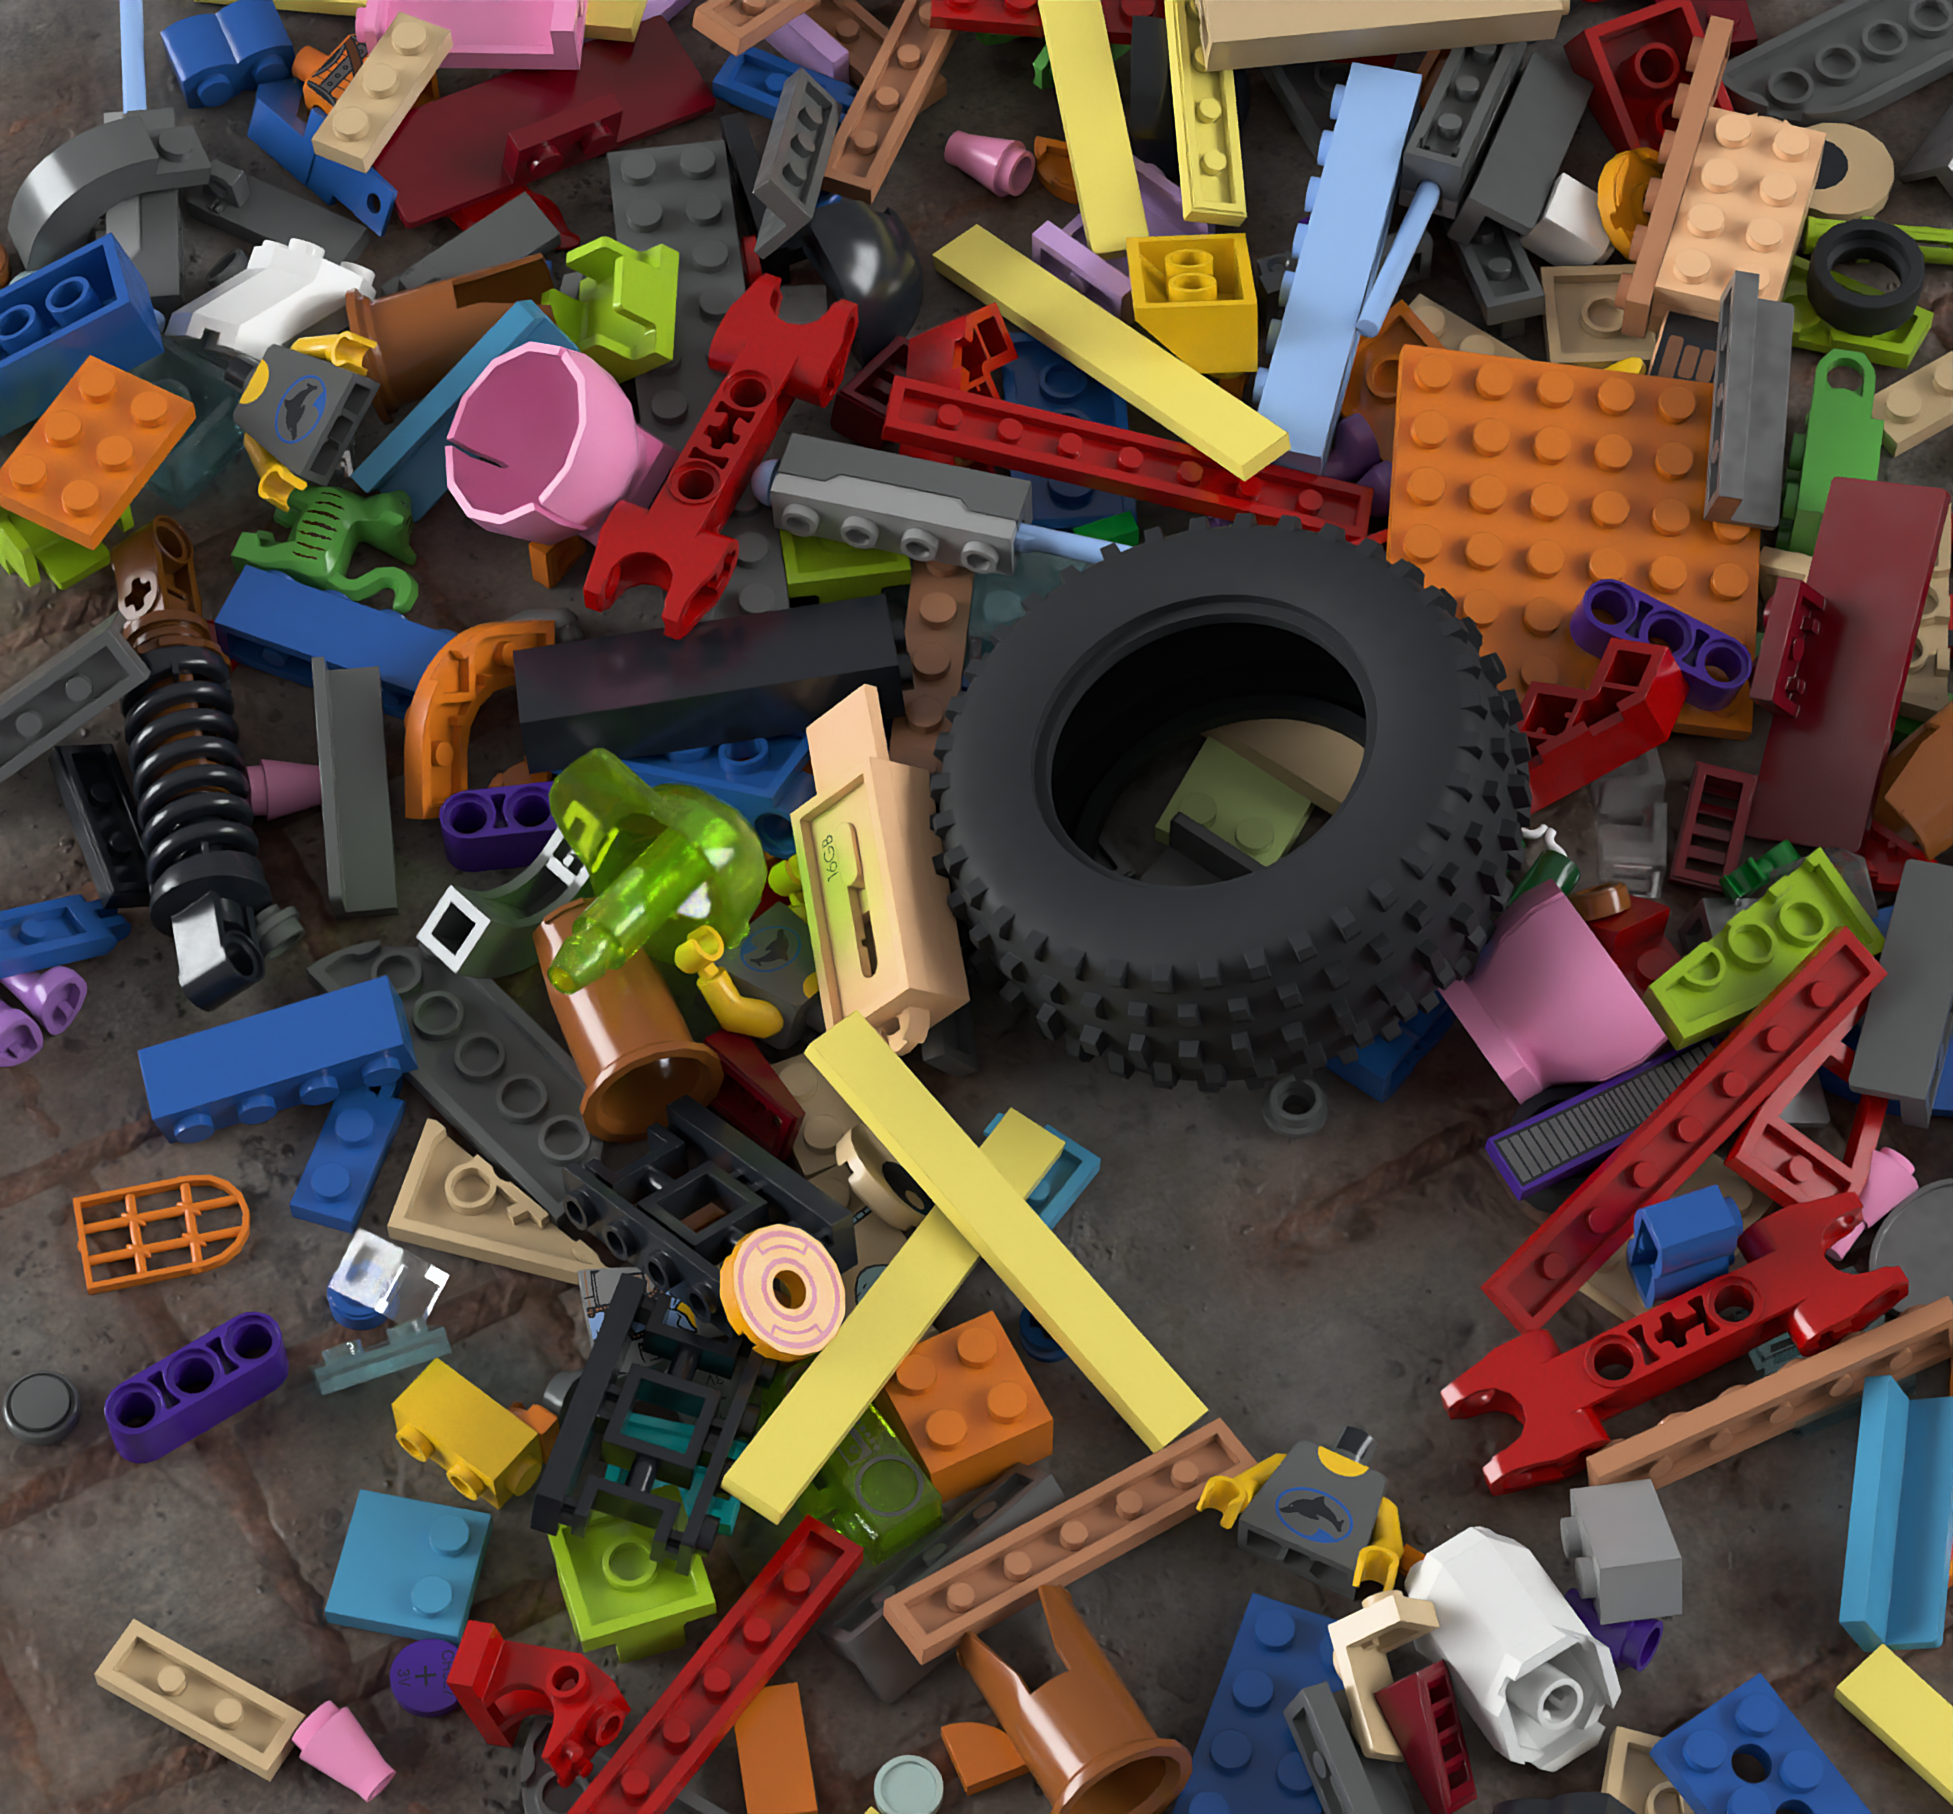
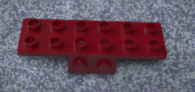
M657 15L641 21L634 42L594 39L584 43L580 70L516 69L409 110L371 167L398 191L394 209L405 227L413 229L714 110L716 99L666 19L662 15Z
M1838 476L1832 479L1807 581L1805 583L1800 579L1778 577L1774 596L1770 597L1764 610L1763 622L1765 633L1760 653L1752 662V670L1748 678L1749 698L1773 714L1745 831L1748 837L1754 840L1781 843L1788 839L1792 846L1811 849L1821 847L1824 851L1856 856L1864 853L1951 500V495L1943 488Z

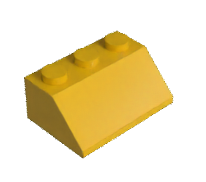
M1246 234L1126 237V252L1135 321L1181 361L1200 374H1209L1218 379H1232L1241 376L1244 372H1257L1258 310Z

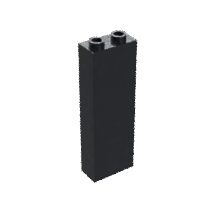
M885 594L698 622L681 640L663 635L664 628L513 651L519 720L529 774L806 732V727L863 684L877 687L882 720L904 717L906 714L902 691L914 689L902 616L890 618Z

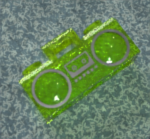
M822 1350L808 1356L777 1375L770 1390L761 1388L763 1412L759 1418L761 1428ZM872 1403L817 1473V1476L826 1488L818 1491L814 1484L810 1482L794 1503L804 1518L809 1514L819 1519L837 1508V1515L832 1518L837 1532L863 1547L865 1555L874 1567L942 1525V1496Z

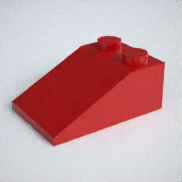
M1664 0L1587 28L1563 46L1573 73L1593 83L1594 89L1587 106L1617 154L1643 147L1659 152L1665 130H1677L1680 119L1672 118L1677 89L1680 82L1691 84L1694 73L1686 71V64L1693 37H1705L1691 0ZM1721 81L1714 107L1734 112L1723 81Z

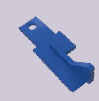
M293 77L259 84L247 129V136L329 206L335 205L336 199H338L378 236H385L398 191L372 167L365 174L314 153L311 139L328 115L318 107L312 108L307 125L296 116L305 82ZM374 194L380 200L381 208L379 212L373 206Z

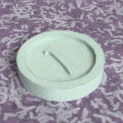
M903 1755L893 1758L884 1764L876 1775L874 1798L882 1814H936L943 1801L944 1787L941 1774L930 1761L922 1757Z

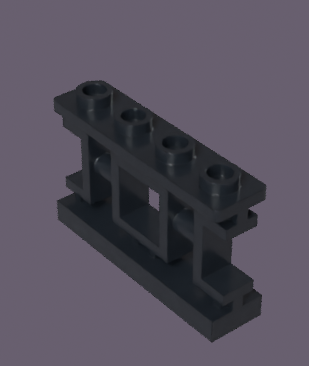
M687 1094L666 1105L668 1126L666 1128L658 1122L647 1127L650 1152L615 1173L595 1158L584 1164L585 1169L575 1162L562 1169L566 1193L563 1197V1207L570 1221L578 1229H586L604 1242L618 1259L629 1261L645 1273L659 1290L663 1292L669 1291L690 1307L693 1314L701 1322H710L730 1338L736 1336L737 1333L728 1322L720 1298V1270L723 1265L722 1262L727 1256L732 1254L736 1246L735 1244L750 1232L775 1224L800 1228L824 1246L837 1264L840 1275L858 1264L853 1213ZM710 1203H713L728 1214L698 1233H695L680 1222Z
M622 1273L535 1492L530 1528L557 1536L559 1528L563 1524L571 1527L570 1534L584 1538L593 1512L596 1510L655 1529L656 1532L649 1560L663 1564L664 1558L677 1561L675 1573L688 1577L696 1555L708 1558L711 1553L721 1522L720 1517L711 1515L717 1498L729 1501L732 1496L720 1488L723 1477L736 1461L732 1457L737 1443L749 1445L753 1439L762 1406L753 1403L758 1387L767 1390L771 1389L780 1360L766 1358L753 1350L752 1347L757 1345L751 1342L745 1333L740 1336L737 1334L732 1338L729 1337L725 1344L666 1325L672 1296L659 1292L657 1299L645 1295L647 1280ZM638 1325H646L641 1351L670 1360L671 1363L667 1373L632 1363L623 1387L615 1385ZM739 1357L749 1358L726 1420L718 1418L723 1392L692 1382L697 1369L731 1380ZM637 1399L698 1418L685 1454L624 1435ZM596 1433L603 1434L599 1461L628 1470L629 1473L623 1485L589 1474L580 1498L572 1497ZM698 1467L708 1468L685 1531L675 1530L681 1503L651 1494L655 1479L690 1490Z

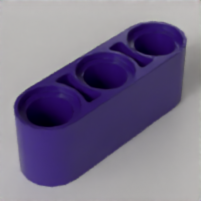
M1603 579L1591 584L1571 617L1569 625L1571 637L1577 646L1599 659H1602L1611 637L1650 643L1648 638L1651 637L1663 639L1671 647L1672 655L1690 686L1685 702L1705 711H1720L1728 707L1751 674V655L1747 648L1738 640L1621 581ZM1592 609L1607 611L1613 616L1616 624L1607 625L1601 623L1593 615ZM1705 666L1720 668L1727 675L1729 682H1720L1713 679L1707 673Z
M603 777L557 780L465 790L455 793L445 800L439 814L447 860L455 868L465 872L530 866L542 852L578 796L594 800L626 828L622 793L613 781ZM532 822H541V823H542L541 825H538V826H535V827H526V826H525L526 824H529V823H532ZM469 829H479V831L471 834L462 833Z
M261 1312L243 1313L114 1388L105 1401L104 1414L117 1452L125 1460L133 1463L155 1461L275 1391L284 1383L289 1370V1361L278 1323L271 1316ZM254 1348L269 1350L264 1356L257 1359L242 1358L247 1351ZM193 1383H211L202 1392L192 1394L184 1392ZM138 1416L153 1417L149 1423L142 1427H126V1424L132 1418Z

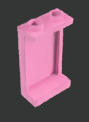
M367 0L366 7L357 8L355 21L356 38L358 43H366L368 55H370L400 11L451 31L453 47L438 68L580 70L588 0Z

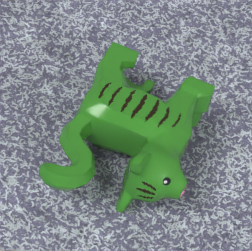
M307 485L304 491L295 488L287 500V505L290 507L289 511L286 513L276 507L273 515L275 522L285 528L292 527L288 540L283 543L276 542L273 533L258 530L256 534L242 532L231 554L235 571L241 573L245 565L266 572L277 570L289 575L298 583L321 591L335 590L346 595L353 602L358 603L377 595L383 590L392 589L395 592L393 611L403 615L411 610L418 597V583L410 573L394 566L375 568L355 580L347 578L346 573L352 554L358 543L362 541L408 565H415L416 554L409 545L414 528L411 513L412 499L402 490L365 498L336 486Z

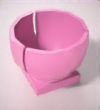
M530 341L494 358L462 396L446 438L460 448L495 462L501 467L473 458L452 445L445 446L447 487L466 516L486 531L549 546L579 534L594 546H597L600 529L616 503L622 499L649 508L680 452L635 422L632 405L614 377L586 354L561 346Z
M1552 878L1522 893L1493 922L1496 930L1488 944H1484L1472 975L1466 978L1463 977L1461 981L1455 980L1445 991L1441 988L1437 989L1520 1105L1532 1096L1552 1086L1600 1085L1652 1060L1670 1043L1620 969Z

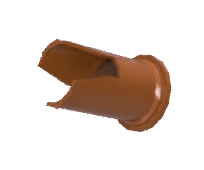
M541 253L374 299L361 295L357 288L347 290L345 299L350 331L377 342L375 349L369 348L365 352L362 367L368 369L366 377L381 384L372 403L379 419L384 425L394 423L395 413L398 412L401 405L424 399L517 301L532 300L556 324L551 305H541L542 293L552 288L555 289L544 255Z
M1953 699L1903 740L1888 755L1873 814V819L1912 845L1920 844L1925 858L1929 861L1953 845Z
M606 897L579 898L561 905L545 916L541 924L532 933V938L551 1005L586 1086L579 1108L586 1130L600 1140L608 1142L630 1143L648 1140L647 1127L658 1122L666 1128L668 1126L666 1105L687 1094L706 1108L718 1095L725 1077L718 1054L703 1043L693 1041L667 981L663 979L661 972Z
M1040 1585L1038 1592L1056 1652L1068 1671L1050 1679L1033 1693H1031L1018 1672L973 1632H965L960 1646L956 1649L957 1661L971 1675L1053 1808L1050 1814H1161L1184 1790L1193 1771L1191 1754L1177 1740L1160 1739L1073 1605L1072 1595L1062 1585Z

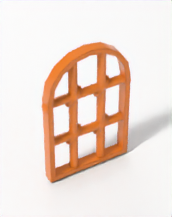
M210 1174L178 1176L176 1178L72 1198L79 1237L77 1248L82 1255L89 1295L208 1272L226 1265L239 1254L250 1235L251 1215L243 1194L229 1181ZM210 1186L225 1191L230 1196L193 1203L190 1187ZM180 1189L182 1202H177L176 1206L138 1214L135 1198ZM125 1200L127 1213H122L121 1217L84 1224L82 1208ZM239 1204L243 1213L241 1226L198 1234L195 1216L202 1215L201 1212ZM185 1216L187 1233L181 1234V1238L143 1245L140 1227H145L147 1222ZM129 1226L132 1244H127L125 1249L89 1256L87 1234ZM237 1237L235 1242L221 1254L203 1260L201 1247H206V1243ZM190 1246L192 1263L147 1271L145 1258H151V1254ZM129 1258L135 1259L137 1274L93 1282L91 1266Z

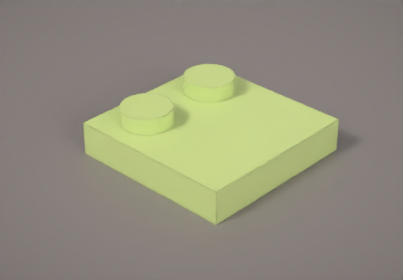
M1208 736L1157 822L1154 839L1169 846L1170 821L1178 812H1182L1266 867L1287 856L1313 811L1315 804Z

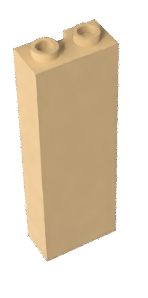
M1194 0L1195 8L1199 11V32L1206 72L1555 39L1562 15H1568L1570 10V0Z

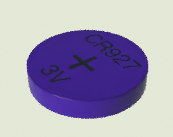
M423 1639L411 1643L396 1656L390 1670V1685L395 1700L404 1710L419 1717L430 1718L447 1714L460 1704L446 1683L458 1648L444 1640Z

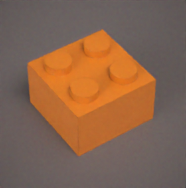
M993 1310L916 1344L874 1399L904 1458L911 1461L920 1471L923 1479V1493L932 1509L999 1479L1018 1462L1030 1465L1053 1454V1418ZM911 1469L913 1475L915 1476V1478H916V1480H917V1477H916L914 1471Z

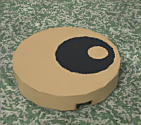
M1820 123L1806 127L1807 129L1826 133L1818 179L1807 216L1821 219L1852 220L1859 219L1860 216L1873 217L1880 212L1889 198L1894 183L1893 160L1884 144L1868 131L1846 123Z
M857 1124L836 1144V1160L838 1165L841 1167L848 1162L854 1172L848 1178L852 1185V1190L872 1212L892 1227L905 1232L912 1226L918 1227L935 1206L932 1199L866 1124Z

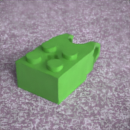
M1833 348L1819 361L1816 367L1810 407L1806 415L1803 434L1794 432L1789 464L1788 468H1786L1781 505H1783L1777 529L1776 549L1800 552L1813 557L1831 481L1834 477L1877 481L1884 420L1871 419L1876 375L1870 361L1862 352ZM1847 366L1860 374L1862 385L1855 391L1845 388L1833 389L1827 382V374L1833 368Z

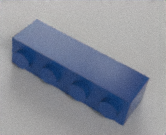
M245 565L214 621L217 643L220 645L221 651L229 656L230 660L233 659L238 663L313 689L312 657L324 656L328 670L379 666L384 713L404 720L405 713L412 703L416 688L428 665L436 654L451 639L458 635V633L448 629L435 630L411 622L402 614L390 609L379 611L353 602L346 595L335 590L321 591L298 583L283 572L277 570L266 572L249 565Z
M387 975L137 1051L152 1120L170 1144L175 1142H200L212 1136L215 1130L237 1123H262L273 1118L277 1111L300 1104H325L337 1098L340 1092L363 1085L373 1087L388 1085L398 1080L402 1073L419 1069L402 999Z

